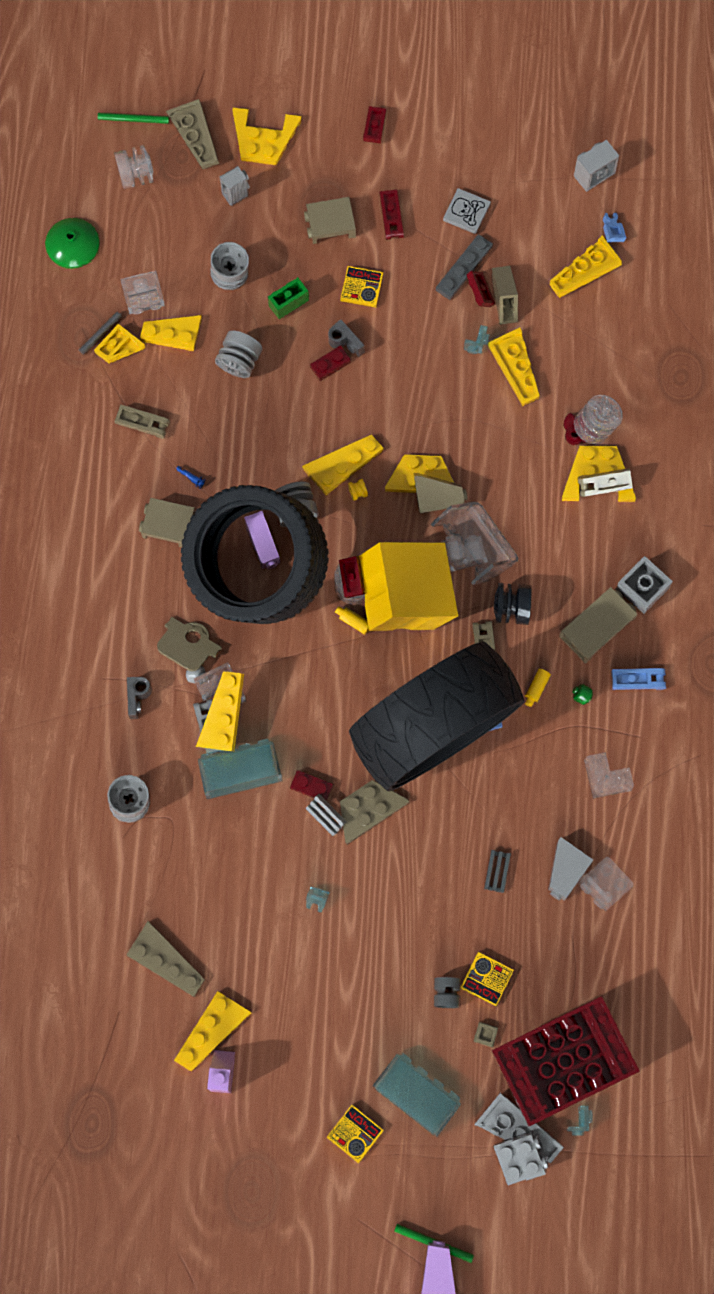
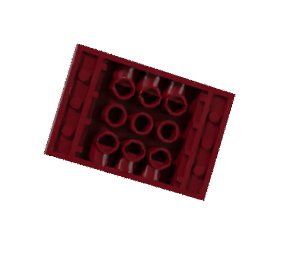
M602 996L492 1050L528 1127L640 1072Z

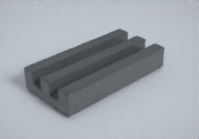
M491 850L485 890L504 893L510 853ZM494 856H498L492 887L489 886ZM503 857L506 859L501 881V887L497 888L500 866Z

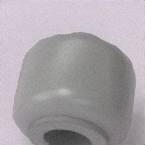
M203 666L197 671H186L187 681L194 684H200L207 676Z

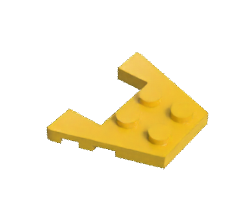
M233 107L241 161L277 165L287 148L288 142L294 136L296 128L301 123V116L285 114L282 131L247 126L249 109Z
M579 446L562 495V501H579V484L577 479L579 476L625 469L617 446ZM633 488L618 491V502H635L636 496Z

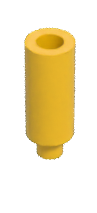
M340 606L337 607L335 613L340 615V620L364 635L367 634L369 627L368 621L347 607L345 609Z
M538 669L525 695L527 698L525 704L529 707H532L534 702H538L551 676L546 670Z

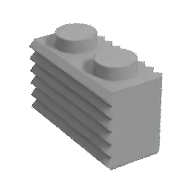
M239 166L220 176L222 195L230 206L248 197L250 186L247 180H249V177L245 170L241 171Z

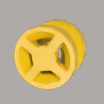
M359 479L356 483H348L353 501L358 500L361 496L368 497L363 479Z

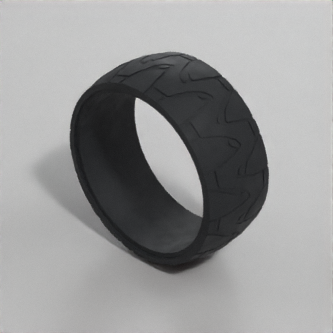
M485 641L458 651L401 686L359 718L349 729V734L354 748L368 772L385 790L392 791L418 778L479 739L520 708L525 700L519 683L509 666Z

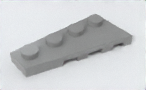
M501 1092L474 1124L505 1140L533 1131L534 1137L538 1136L541 1143V1148L539 1149L541 1156H545L549 1163L564 1148L537 1123L528 1127L521 1110Z

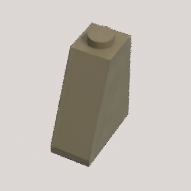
M511 267L492 268V283L499 324L518 322V293Z
M413 473L420 513L465 506L464 501L467 500L466 489H462L460 484L420 473Z

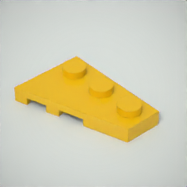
M202 315L144 322L140 341L194 351Z

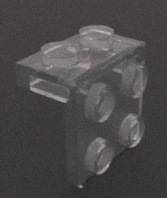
M609 857L604 858L579 881L581 884L580 888L587 895L590 894L595 899L594 903L605 911L633 887V882Z

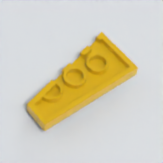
M602 235L594 245L586 249L583 255L578 256L569 267H565L551 279L550 286L560 298L621 266L622 261Z
M371 434L303 465L302 469L327 495L383 451V447Z
M223 671L196 747L235 752L244 674Z
M217 991L174 1061L192 1072L251 1012Z

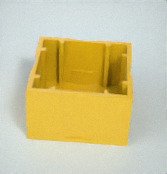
M379 542L358 556L364 584L365 610L369 631H393L396 629L435 630L458 617L445 543Z

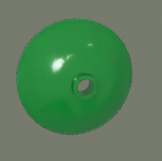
M66 218L57 222L50 228L45 239V247L50 259L55 264L69 269L80 268L90 263L97 255L100 246L99 235L94 226L80 218Z

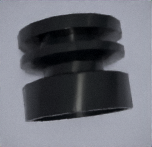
M498 583L494 596L496 623H501L502 615H505V623L508 624L511 615H514L516 624L529 625L531 585L518 584L515 593L512 592V585L508 583L507 592H504V584Z

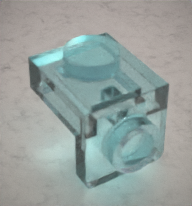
M480 325L476 341L465 339L464 350L471 354H482L484 344L488 345L490 334H487L488 327Z
M589 1106L578 1107L579 1127H567V1132H572V1136H584V1132L589 1131V1123H592V1110H589Z

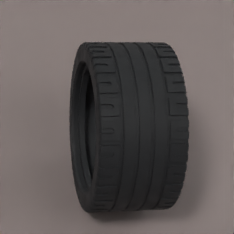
M239 485L238 487H230V489L226 488L222 492H217L214 496L209 497L206 502L204 501L201 507L197 508L195 514L190 518V523L188 522L186 526L187 529L184 531V539H182L181 562L183 564L184 578L187 580L188 587L191 588L190 591L196 596L195 598L205 608H208L210 612L215 613L219 617L231 621L254 624H271L285 621L288 618L294 617L295 614H299L303 608L305 609L315 599L314 597L317 596L319 589L323 585L322 582L325 580V573L328 570L327 563H329L328 543L325 540L326 536L322 531L323 528L318 523L317 517L313 516V512L308 510L307 506L289 495L254 485ZM270 510L281 518L291 534L294 544L293 566L289 577L277 592L266 599L248 603L235 596L225 585L218 567V549L225 531L236 519L251 511Z

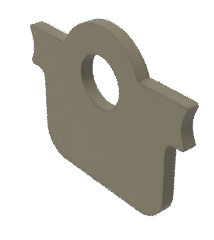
M173 617L165 624V628L168 630L157 644V649L162 655L188 671H197L209 656L216 658L217 653L222 650V647L209 640L208 630L202 624L195 622L183 624ZM195 631L201 636L200 640L196 643L188 642L186 635L189 632Z

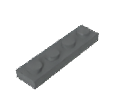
M478 234L436 286L435 291L451 300L468 279L466 274L476 269L493 247V243Z

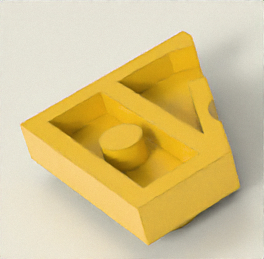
M117 324L94 351L107 363H112L141 351L146 346L125 328Z

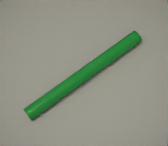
M98 113L97 116L98 120L169 124V116Z
M399 1224L396 1225L394 1230L396 1233L426 1245L436 1240ZM445 1243V1246H449L450 1255L472 1263L473 1254Z

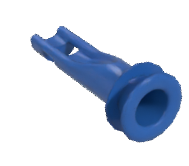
M177 466V471L187 476L191 482L196 484L195 487L199 486V489L203 487L206 479L202 480V476L199 478L185 469L182 470V467Z

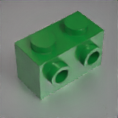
M298 277L268 296L269 307L278 319H281L309 301V292Z

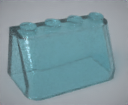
M263 739L255 745H240L238 749H235V752L220 750V753L214 755L212 753L202 754L201 758L198 759V765L207 800L282 782L274 743L269 741V739Z
M403 1053L401 1056L396 1054L372 1087L437 1138L461 1106L459 1102L461 1098L452 1091L447 1093L443 1089L444 1085L437 1079L433 1081L427 1077L428 1072L422 1067L418 1066L415 1068L410 1064L412 1060Z

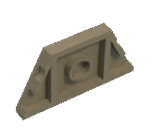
M371 780L340 801L342 817L347 821L343 825L345 843L348 845L409 804L408 799L393 791L385 790L379 783Z

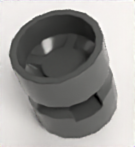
M452 977L434 978V990L437 991V994L434 995V1007L460 1008V996L457 994L460 991V979Z

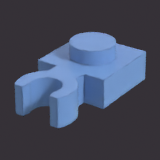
M605 213L603 216V222L605 223L603 229L607 242H624L626 239L622 223H617L618 215L616 213L613 214L612 219L608 217V213Z

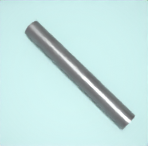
M116 312L79 351L84 355L122 317L121 314Z

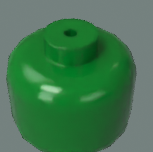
M580 684L578 687L575 686L572 691L574 693L573 700L582 705L589 703L593 696V690L585 684Z

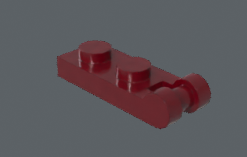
M397 189L379 191L385 239L390 240L391 237L404 238ZM390 226H397V229L390 230Z

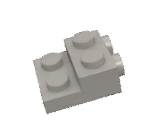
M533 1131L494 1144L496 1155L508 1185L545 1175L547 1172L546 1168H549L546 1157L541 1156L539 1150L541 1148L538 1136L534 1137Z

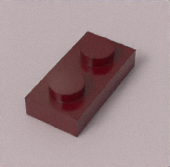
M369 106L363 141L381 144L387 112L386 108Z
M470 271L466 274L477 304L481 307L489 308L495 305L483 272Z
M340 345L311 363L310 368L319 381L351 363V359Z
M353 556L340 559L339 566L344 597L351 598L364 595L365 591L359 557Z
M299 770L296 771L290 786L291 790L311 798H315L320 794L326 801L333 788L332 783Z

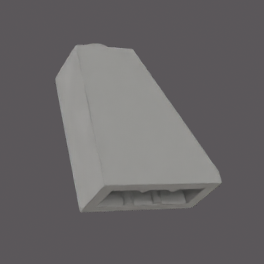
M560 837L556 845L548 888L551 891L550 895L559 901L560 899L565 901L593 861V859L562 837Z

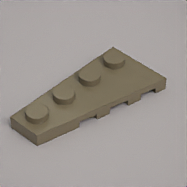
M198 99L167 110L166 113L201 168L206 169L219 164L200 100Z
M147 921L127 956L195 997L205 979Z

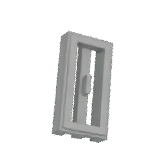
M320 794L306 807V810L332 836L337 834L347 822ZM317 802H318L326 811H324V810L317 804Z

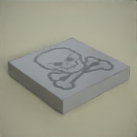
M458 188L443 217V221L476 234L490 207L491 201Z

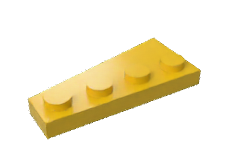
M521 327L488 342L489 349L521 405L525 406L539 399V392L534 374L532 373L530 359L527 355Z

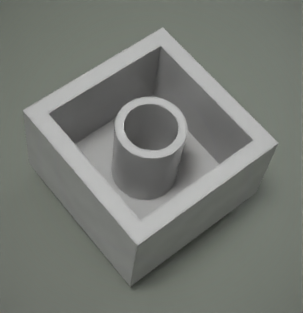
M607 140L602 143H596L591 150L582 152L577 157L574 177L586 192L615 174L619 154Z
M644 556L618 582L616 589L645 614L670 588L673 581Z

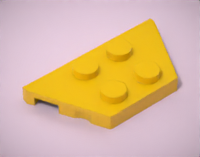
M404 454L386 484L385 491L416 493L413 473H420L453 483L454 481L442 456Z

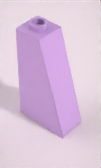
M433 1240V1243H428L421 1294H455L449 1246H445L443 1241Z

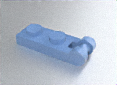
M612 669V690L666 689V682H664L665 669ZM651 676H656V681L651 682Z

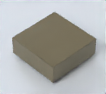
M479 1022L473 1042L493 1048L498 1028Z

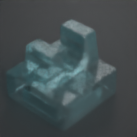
M311 887L306 897V908L310 909L312 904L315 903L318 905V912H322L330 892Z

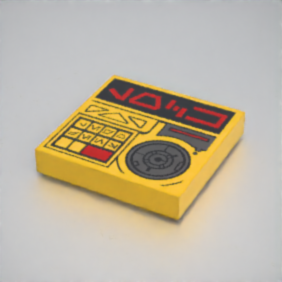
M348 266L341 294V302L376 308L383 272Z
M478 952L460 989L497 1006L514 970Z
M351 1105L327 1138L359 1163L384 1130Z

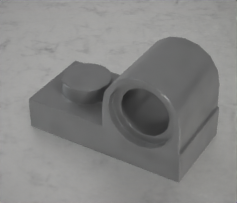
M339 320L329 329L328 340L332 348L336 349L340 345L343 347L347 344L349 351L353 354L356 353L358 357L365 353L364 344L342 320ZM339 335L341 338L334 339L333 336Z
M127 677L128 715L130 719H138V713H141V702L137 700L146 699L151 694V685L144 677ZM139 685H146L144 691H137Z

